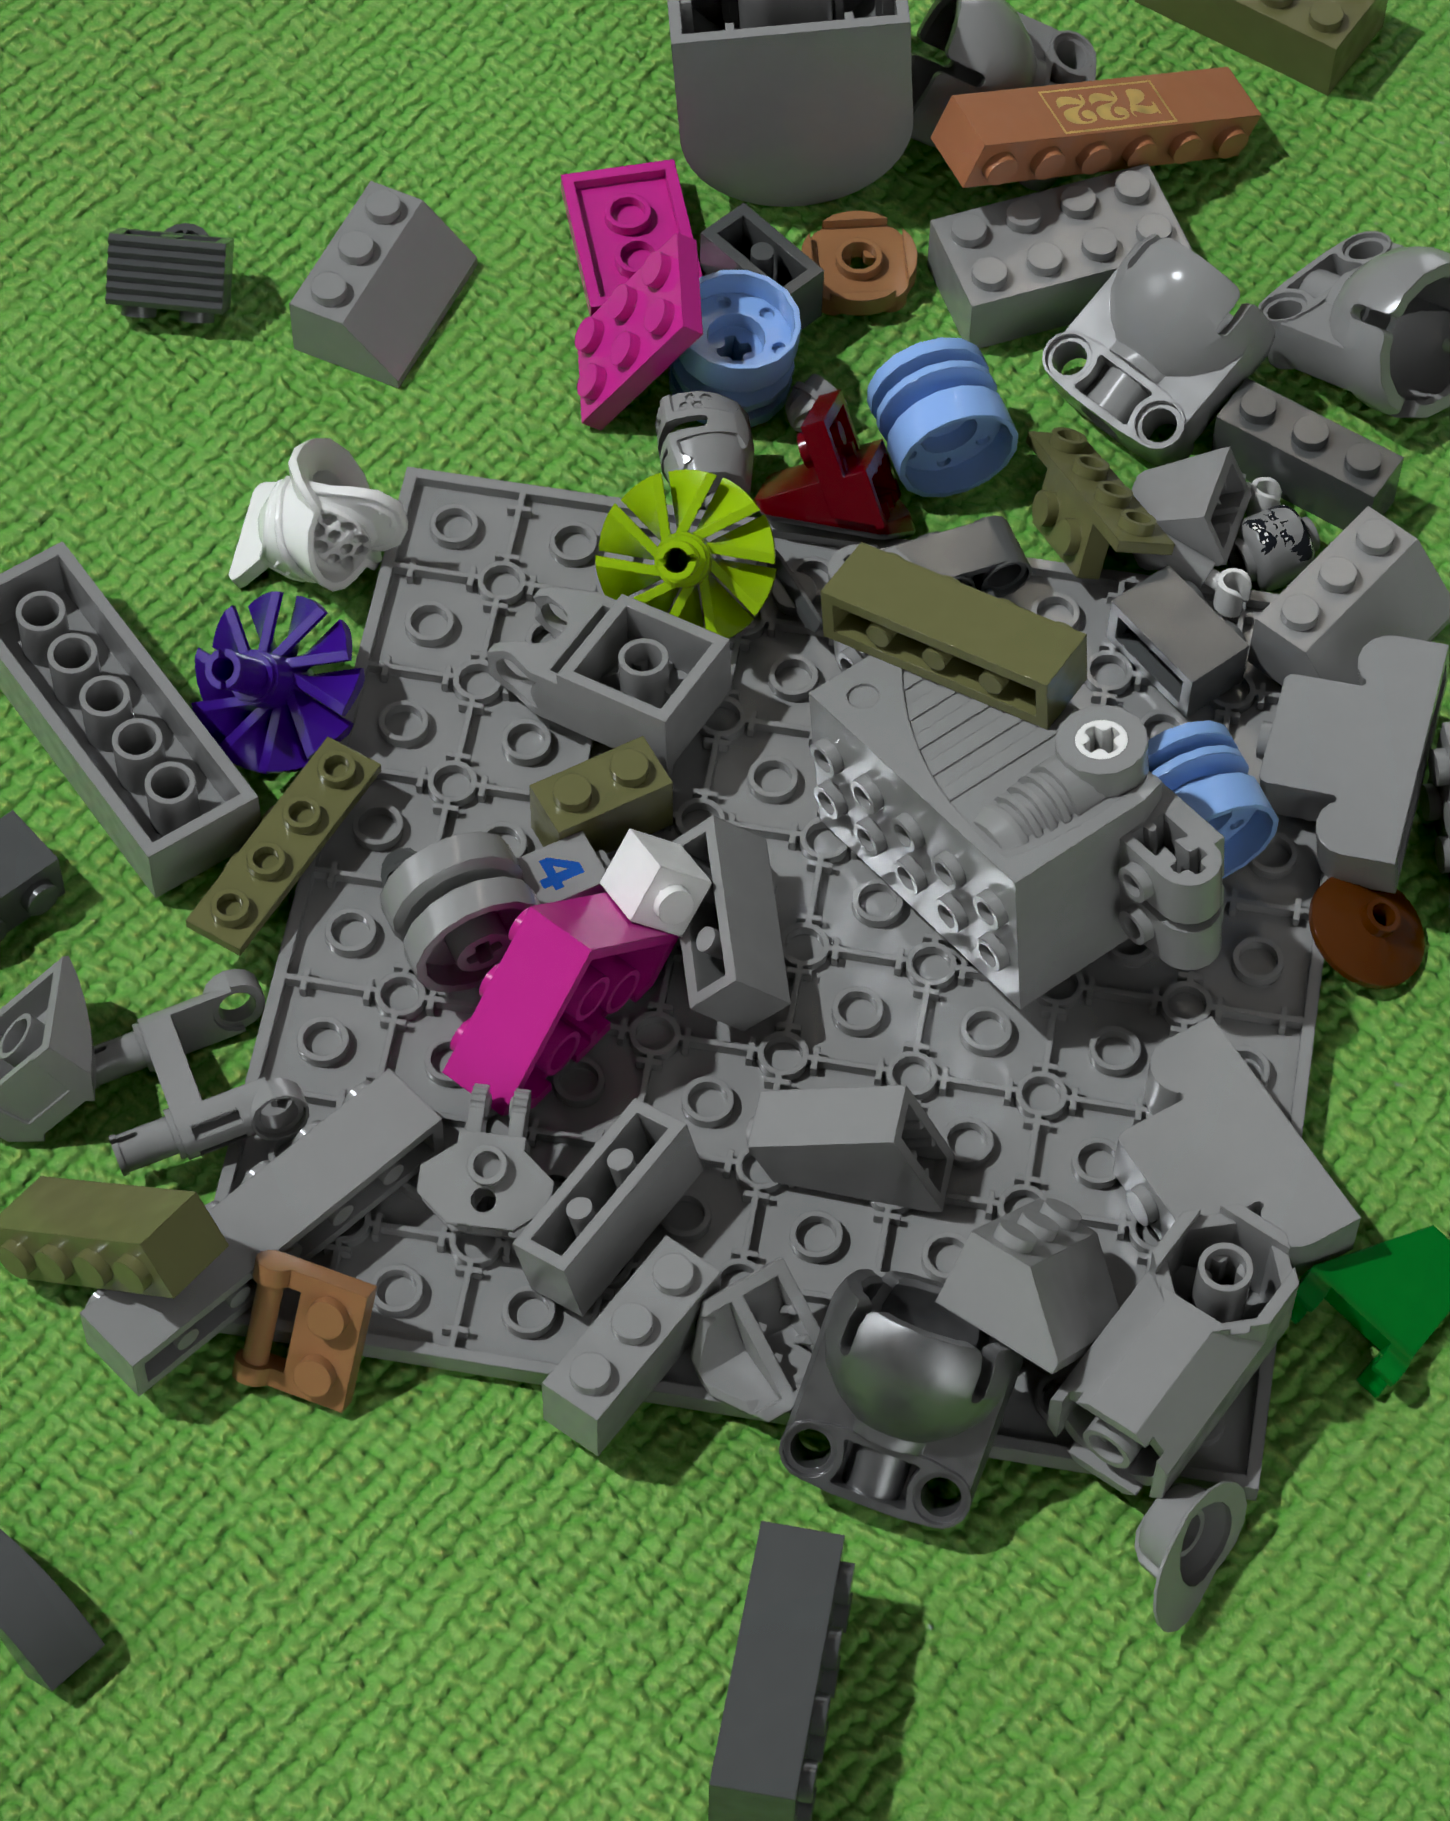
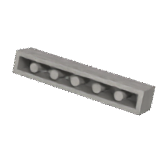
M390 1068L372 1082L366 1080L359 1083L345 1097L342 1106L323 1121L315 1120L303 1127L294 1138L292 1145L272 1161L264 1160L256 1164L245 1175L241 1185L220 1202L217 1200L211 1201L205 1205L229 1246L174 1299L98 1289L88 1300L85 1309L80 1312L87 1344L140 1397L253 1306L257 1282L253 1279L252 1273L255 1258L259 1252L277 1250L309 1261L419 1172L421 1164L445 1150L442 1118Z

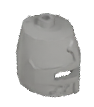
M692 391L662 397L655 424L661 469L668 483L670 484L668 472L674 470H700L717 475L700 508L701 510L707 509L723 477L734 482L750 495L754 466V444L748 413L738 402L713 392ZM707 420L704 426L680 429L670 433L676 426L682 423Z

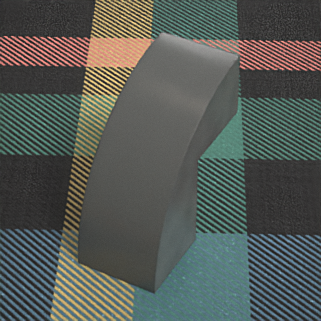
M0 1529V1639L28 1678L48 1690L54 1691L105 1644L52 1578L12 1538Z

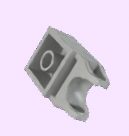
M560 587L540 588L533 596L536 603L534 619L550 632L554 639L544 643H528L524 641L494 643L487 652L489 674L504 688L514 693L534 714L613 749L644 736L665 771L668 772L731 691L730 639L624 594H621L615 600L596 591ZM549 604L556 605L562 609L567 616V621L560 619L554 614ZM504 659L512 661L528 678L515 674L507 666Z

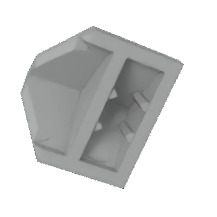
M783 1257L775 1259L701 1301L691 1354V1362L697 1376L710 1396L763 1422H770L793 1408L820 1332V1327Z

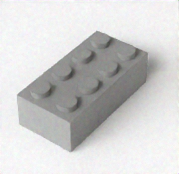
M1147 163L933 219L930 221L927 266L961 338L977 345L980 349L1071 324L1116 271L1133 247L1151 234H1158L1161 238L1169 237L1180 242L1190 250L1192 248Z

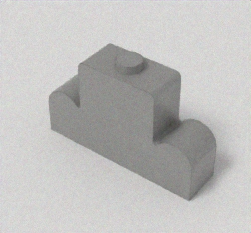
M1381 636L1367 643L1358 656V685L1298 674H1290L1285 677L1273 722L1263 721L1259 731L1256 758L1263 759L1259 774L1260 787L1276 814L1316 821L1317 862L1321 871L1328 878L1334 877L1372 890L1396 893L1425 776L1428 755L1432 747L1449 678V645L1401 636Z
M1212 1016L1159 1044L1150 1057L1144 1090V1102L1152 1116L1125 1129L1119 1134L1113 1166V1173L1126 1190L1127 1203L1137 1221L1143 1226L1150 1224L1158 1237L1162 1239L1182 1211L1201 1209L1200 1215L1219 1213L1221 1206L1240 1203L1287 1233L1290 1245L1289 1258L1292 1269L1294 1267L1296 1269L1297 1277L1302 1276L1313 1265L1335 1259L1352 1250L1361 1217Z

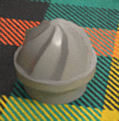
M812 374L805 383L801 381L796 382L785 405L787 419L791 427L801 433V425L818 396L837 391V389L817 374Z

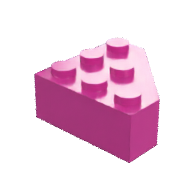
M607 892L530 906L521 912L513 922L508 933V939L511 943L501 962L496 964L481 982L479 994L482 998L472 1017L463 1022L453 1035L450 1042V1049L453 1053L442 1073L471 1094L475 1083L490 1085V1093L492 1095L491 1108L501 1116L509 1115L510 1100L514 1096L516 1088L531 1090L530 1109L535 1108L552 1090V1085L546 1078L559 1072L570 1059L578 1063L611 1029V1022L605 1019V1017L618 1011L629 999L636 1003L653 986L679 936L631 922Z

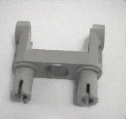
M245 969L222 971L213 976L206 984L202 995L138 1018L137 1023L132 1024L134 1031L94 1046L96 1066L95 1089L99 1088L102 1084L148 1067L150 1073L156 1071L169 1108L163 1110L165 1116L120 1134L108 1136L123 1176L176 1154H180L181 1159L188 1157L191 1160L256 1134L265 1140L278 1141L286 1139L298 1133L306 1125L309 1118V1107L297 1083L289 1079L280 1078L266 1081L265 1077L202 1100L186 1054L246 1032L245 1027L255 1022L262 1015L265 1008V996L259 981L253 973ZM247 993L250 995L249 1000L239 1008L226 1010L219 1007L221 1002L232 994ZM279 1099H289L292 1101L291 1105L280 1114L273 1116L261 1114L262 1109L272 1101Z

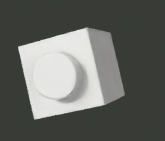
M629 828L600 884L631 922L682 937L710 888L712 881L682 845Z

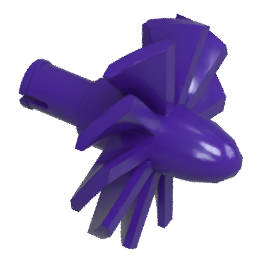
M278 591L265 593L248 606L260 639L258 650H251L236 607L232 605L224 611L214 635L212 647L216 651L209 654L201 648L197 649L195 672L203 701L191 703L195 715L232 763L263 774L301 771L327 737L338 742L347 737L354 723L346 719L345 716L353 706L365 681L364 668L315 674L310 669L312 666L352 661L351 631L348 625L341 619L305 654L297 656L300 641L328 614L322 605L312 599L296 596L287 638L278 647L276 646L274 633L284 593Z

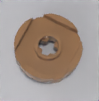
M846 211L834 214L823 220L822 229L814 233L812 237H810L809 233L801 249L804 254L824 270L822 313L832 316L841 313L866 316L881 312H896L903 308L907 301V294L914 286L917 272V249L911 235L903 228L901 235L896 229L887 226V217L869 211ZM862 257L865 265H871L864 269L850 267L852 258Z

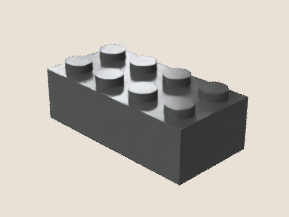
M761 1521L709 1782L708 1821H812L817 1792L815 1785L819 1763L822 1764L829 1727V1721L827 1720L831 1698H834L841 1662V1656L839 1655L843 1633L846 1634L853 1596L851 1590L855 1563L843 1561L845 1535Z

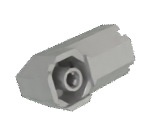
M1240 1203L1221 1206L1219 1213L1200 1215L1201 1209L1182 1211L1154 1248L1148 1272L1050 1399L1046 1422L1049 1429L1057 1437L1065 1428L1074 1439L1073 1444L1067 1451L1075 1462L1123 1494L1137 1495L1145 1485L1151 1486L1149 1497L1159 1499L1164 1497L1289 1326L1299 1281L1295 1267L1292 1269L1289 1258L1290 1245L1287 1233Z

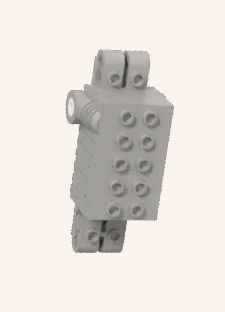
M859 544L843 547L831 556L827 564L828 580L834 576ZM895 546L885 550V552L895 553L905 560L912 562ZM834 640L835 660L842 673L809 692L813 737L810 752L815 762L817 786L814 788V795L819 805L820 821L1019 1009H1022L1129 938L1138 945L1145 944L1163 962L1181 970L1201 969L1210 965L1218 957L1221 950L1222 923L1224 918V884L1222 883V877L1224 876L1225 837L1170 790L1156 775L1149 771L1147 730L1137 716L1123 708L1109 705L1088 706L1078 709L1070 701L1051 727L1046 730Z

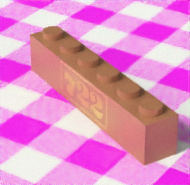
M1229 67L952 95L930 138L962 188L1037 179L1046 180L1054 177L1080 174L1089 175L1097 172L1128 169L1147 163L1149 166L1174 163L1183 164L1191 161L1216 158L1226 159L1238 156L1247 145L1248 138L1260 119L1261 113Z

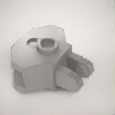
M475 1083L470 1099L466 1130L459 1129L458 1143L420 1165L417 1193L422 1197V1201L452 1232L515 1240L557 1191V1187L554 1181L530 1157L531 1147L526 1137L531 1107V1090L516 1088L509 1105L510 1121L508 1135L485 1133L487 1117L491 1111L492 1095L490 1093V1085ZM485 1198L496 1199L495 1205L491 1210L487 1212L477 1211V1206L481 1200Z

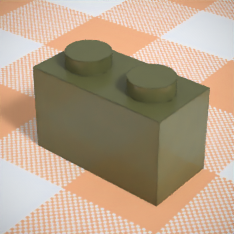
M644 736L529 785L531 828L543 847L583 831L595 852L602 849L607 854L620 847L629 828L650 835L673 825V782Z

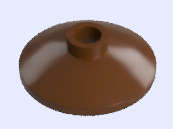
M1330 877L1314 893L1309 907V926L1312 938L1320 954L1337 973L1363 987L1388 989L1402 984L1417 971L1424 956L1425 936L1417 912L1401 891L1396 889L1395 894L1377 891Z

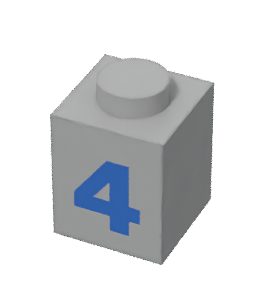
M583 831L516 858L522 868L523 881L534 891L540 904L607 892L600 884V881L611 861L604 850L601 849L596 852L593 850Z

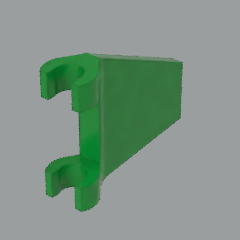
M1432 1225L1313 1265L1298 1280L1299 1286L1290 1320L1296 1325L1307 1311L1311 1313L1325 1299L1380 1350L1356 1378V1381L1374 1398H1377L1387 1385L1392 1387L1401 1378L1413 1357L1450 1312V1240Z

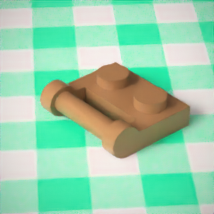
M265 1250L259 1252L255 1258L252 1273L253 1279L257 1282L244 1349L239 1350L235 1355L232 1369L233 1378L243 1385L251 1387L267 1385L343 1413L353 1399L377 1286L281 1251ZM288 1287L301 1292L286 1359L270 1352L284 1288Z

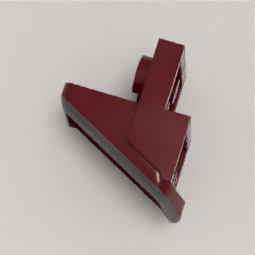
M841 389L818 396L801 425L802 432L797 434L798 449L804 464L777 471L766 478L755 497V502L760 508L759 512L762 515L765 514L767 519L776 522L878 540L914 535L916 530L909 510L899 499L901 492L883 439L860 445Z

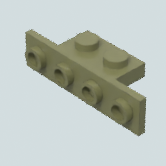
M1064 427L1054 428L1052 433L1028 431L1026 443L1047 467L1042 490L1036 493L1033 500L1032 523L1076 578L1099 580L1109 544L1116 552L1172 555L1175 546L1173 541L1157 524L1156 519L1134 497L1132 490L1126 487L1112 471L1109 463L1102 459L1089 444L1084 434Z
M327 737L277 803L267 810L259 826L243 847L229 859L222 874L185 920L186 927L241 956L380 774L381 764Z

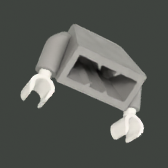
M1230 447L1192 456L1140 473L1132 487L1133 495L1145 510L1156 519L1157 524L1173 541L1175 546L1172 555L1132 553L1138 566L1145 571L1160 570L1169 565L1183 580L1191 581L1199 589H1201L1203 584L1214 589L1213 606L1219 614L1230 618L1239 617L1242 612L1243 601H1249L1252 583L1248 573L1238 568H1228L1219 572L1213 567L1226 565L1245 511L1248 517L1271 507L1281 505L1282 490L1279 483L1271 477H1260L1253 480L1252 483L1247 482L1246 474L1241 472Z

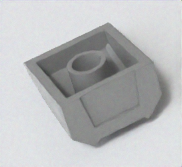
M63 956L0 1009V1137L7 1142L45 1141V1133L85 1101H95L96 1066L91 1027L81 985L69 956Z

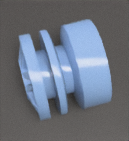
M719 270L699 278L703 335L669 366L670 391L672 395L692 391L718 393L738 402L748 413L751 428L766 423L784 407L791 390L792 375L795 367L794 359L797 354L801 333L799 307L787 289L770 277L749 270ZM697 420L703 424L707 423V420Z
M940 337L916 343L893 355L877 369L868 385L867 403L871 413L877 420L876 424L880 433L887 441V450L897 474L910 492L922 497H947L967 492L989 481L1007 466L1017 450L1018 432L1005 403L997 392V385L989 372L987 362L978 346L967 340Z
M1211 720L1187 722L1167 729L1148 740L1149 771L1156 775L1170 790L1225 837L1224 876L1222 879L1246 866L1265 850L1277 832L1279 818L1255 777L1248 775L1249 766L1224 724Z

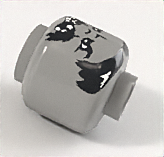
M1284 504L1277 505L1242 519L1227 562L1230 568L1243 569L1247 572L1251 579L1252 587L1256 591H1274L1289 585L1315 559V551L1320 548L1319 534L1310 518L1306 516L1301 518L1294 509Z

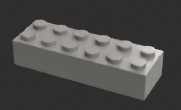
M62 541L0 574V689L153 896L157 898L238 852L261 821L257 794L65 543Z

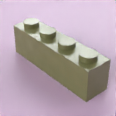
M863 542L857 546L820 591L823 634L825 637L1046 730L1051 727L1087 680V634L1075 630L1066 623L1053 621L1021 608L1010 600L997 598L965 585L951 576L938 574L909 562L895 553L882 551Z
M40 1176L0 1213V1261L11 1274L20 1279L174 1299L229 1246L197 1192Z

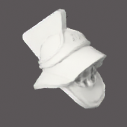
M313 438L295 447L288 461L290 476H286L285 479L278 480L277 482H263L254 489L228 575L234 584L239 588H243L267 568H271L291 580L318 583L332 592L345 589L358 578L366 567L374 571L382 562L381 551L401 545L408 530V519L402 502L379 490L370 489L365 474L350 452L332 439Z

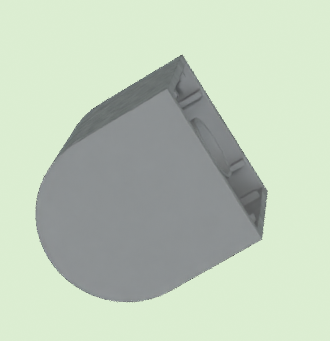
M667 0L681 148L691 169L709 186L732 198L758 205L793 207L819 204L845 197L870 185L890 170L904 153L913 130L911 22L908 0Z

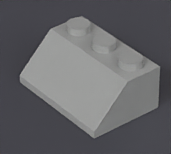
M370 181L289 303L294 349L399 389L475 270L477 257L423 200Z
M1367 506L1255 618L1247 662L1282 686L1285 677L1290 674L1358 685V656L1362 648L1372 639L1381 636H1401L1431 642L1450 623V593L1419 540Z
M1039 1198L972 1230L935 1301L1051 1374L1083 1357L1119 1310L1097 1232L1080 1222L1082 1216L1077 1210L1062 1201L1047 1198L1045 1201Z

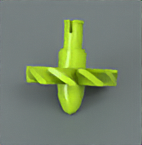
M683 469L669 471L677 528L676 532L672 534L662 472L642 480L632 487L623 496L621 501L661 542L657 546L615 503L604 521L600 535L599 551L654 560V565L595 555L597 576L605 596L617 600L621 594L630 596L663 580V583L633 597V599L668 612L679 589L682 588L669 614L704 628L699 585L706 629L728 639L732 638L750 625L754 618L728 593L711 573L756 616L769 597L774 585L777 568L715 558V554L775 564V541L766 515L764 514L708 542L706 539L708 536L760 511V508L740 486L723 477L697 529L694 532H690V527L717 475L700 470Z

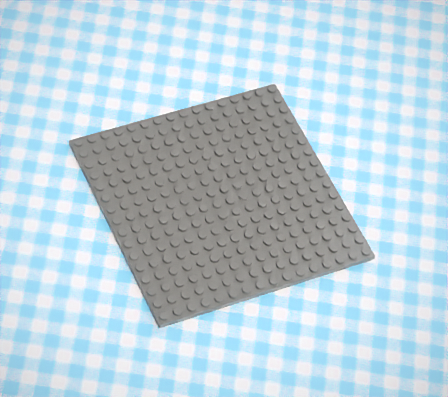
M407 467L398 501L402 502L408 519V530L401 545L384 552L354 669L364 668L365 681L357 699L345 716L346 719L354 723V726L349 735L340 741L343 745L380 763L381 772L298 880L245 1084L265 1077L266 1081L280 1078L289 1079L297 1083L309 1107V1118L306 1125L315 1120L323 1121L342 1106L345 1097L356 1085L366 1080L372 1082L390 1068L442 1118L445 1150L458 1143L459 1129L466 1130L471 1093L442 1073L453 1053L450 1049L453 1035L463 1022L472 1017L482 998L479 994L480 986L469 990L445 993L428 990L417 980L405 957L404 943L394 935L381 909L380 894L383 890L381 880L382 863L389 853L398 848H411L418 852L429 844L455 834L477 831L499 835L509 844L516 858L538 850L543 846L531 828L529 785L613 749L534 714L514 693L504 688L489 674L487 652L494 643L510 641L544 643L554 639L551 633L534 619L536 603L533 596L540 588L560 587L596 591L605 595L597 576L595 555L654 565V560L599 551L603 524L615 503L657 546L661 542L621 501L622 498ZM667 505L670 530L674 534L677 529L673 505ZM699 510L690 527V532H694L697 529L706 510ZM748 516L708 536L706 539L710 542L756 518ZM768 519L774 536L775 549L784 558L791 571L804 573L815 582L817 593L813 605L821 618L820 591L829 582L827 564L836 551L848 545L860 544L861 542L881 549L911 541L899 538L878 540ZM715 554V558L767 567L765 562ZM1026 557L1032 570L1030 579L1014 593L998 598L1010 600L1021 608L1053 621L1066 623L1075 630L1087 634V680L1071 699V702L1078 709L1098 705L1123 708L1139 718L1147 730L1148 740L1167 729L1187 722L1211 720L1224 724L1249 766L1248 775L1254 776L1260 785L1259 774L1263 759L1256 758L1259 731L1263 721L1273 722L1282 689L1281 684L1246 661L1244 677L1241 683L1186 718L1106 637L1111 601L1151 575L1102 568L1099 580L1076 578L1063 562ZM711 573L754 620L743 631L730 638L731 691L669 771L666 772L673 782V825L650 835L673 841L714 815L767 840L791 1004L745 1032L689 1008L679 936L653 986L636 1003L629 999L618 1011L605 1017V1019L611 1022V1029L578 1063L570 1059L559 1072L546 1078L551 1083L552 1090L535 1108L530 1109L526 1137L531 1147L530 1157L554 1181L558 1189L632 1100L636 1098L687 1124L704 1171L583 1317L531 1289L512 1243L514 1240L452 1232L422 1201V1197L417 1193L419 1172L322 1249L309 1262L377 1286L362 1356L542 1385L546 1377L666 1235L721 1271V1290L775 1259L783 1257L821 1329L833 1293L843 1280L856 1270L870 1269L881 1278L890 1271H899L945 1283L972 1230L1039 1198L1044 1201L1047 1198L1062 1201L1077 1210L1082 1216L1080 1222L1097 1232L1120 1309L1148 1272L1152 1252L1161 1240L1150 1224L1143 1226L1134 1217L1127 1203L1126 1190L1113 1173L1119 1134L1125 1129L1152 1116L1144 1102V1090L1150 1057L1159 1044L1212 1016L1302 1138L1324 958L1316 947L1310 931L1309 907L1316 890L1329 879L1321 871L1317 862L1316 821L1276 814L1279 818L1277 832L1265 850L1246 866L1222 879L1224 884V918L1222 923L1221 950L1218 957L1210 965L1198 970L1187 971L1173 968L1163 962L1145 944L1138 945L1129 938L1022 1009H1019L820 821L819 805L814 795V788L817 786L815 762L810 752L813 737L809 692L842 673L835 660L834 640L825 637L823 630L815 633L808 629L798 615L791 616L782 613L774 603L771 592L762 609L754 616ZM660 580V581H658V582H656V583H654V584H652V585H650V586H648V587H646V588H644V589H642V590H640V591H638V592H636V593L630 595L629 597L633 598V597H635V596H637V595H639V594H641V593H643V592H645V591H647V590H649V589H651V588H653V587H655V586H657V585L663 583L664 581H663V580ZM1204 584L1200 589L1206 603L1224 621H1231L1241 630L1249 645V649L1255 618L1279 595L1251 590L1249 601H1243L1241 615L1230 618L1219 614L1214 609V589ZM698 585L704 629H706L700 586ZM682 588L679 589V591H678V593H677V595H676V597H675V599H674V601H673V603H672V605H671V607L669 608V610H668L667 613H670V611H671V609H672V607H673V605H674V603H675V601H676V599H677L679 593L681 592ZM549 604L554 614L560 619L567 621V616L562 609L556 605ZM504 659L507 666L515 674L528 678L512 661ZM618 849L607 853L610 861H612ZM907 1085L955 1156L943 1212H928L773 1182L755 1157L749 1152L746 1142V1130L749 1120L755 1116L760 1091ZM289 1099L272 1101L262 1109L261 1114L267 1116L280 1114L291 1105L292 1101ZM491 1108L490 1114L487 1117L485 1133L508 1135L509 1115L501 1116ZM298 1133L278 1141L265 1140L256 1134L228 1145L214 1201L220 1202L238 1188L245 1175L256 1164L264 1160L272 1161L290 1147ZM485 1198L481 1200L477 1206V1211L487 1212L491 1210L495 1205L496 1199ZM288 1287L284 1288L273 1342L290 1344L301 1292ZM252 1307L219 1333L246 1337ZM694 1341L644 1400V1402L759 1420L708 1394L691 1362ZM1276 1345L1174 1483L1193 1484L1208 1489L1221 1481H1235L1245 1490L1247 1500L1256 1501L1260 1483ZM1023 1357V1364L988 1458L1092 1474L1079 1466L1067 1450L1073 1444L1074 1439L1064 1428L1056 1437L1046 1425L1050 1399L1082 1357L1054 1374L1049 1373ZM792 1409L770 1422L787 1425Z

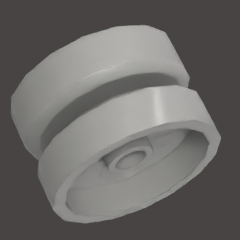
M482 831L455 834L429 844L406 859L389 876L380 894L381 909L394 935L404 943L405 957L417 980L428 990L445 993L469 990L480 986L486 974L496 964L501 962L511 943L508 939V933L515 919L525 909L540 904L534 891L523 881L522 868L509 844L497 834Z

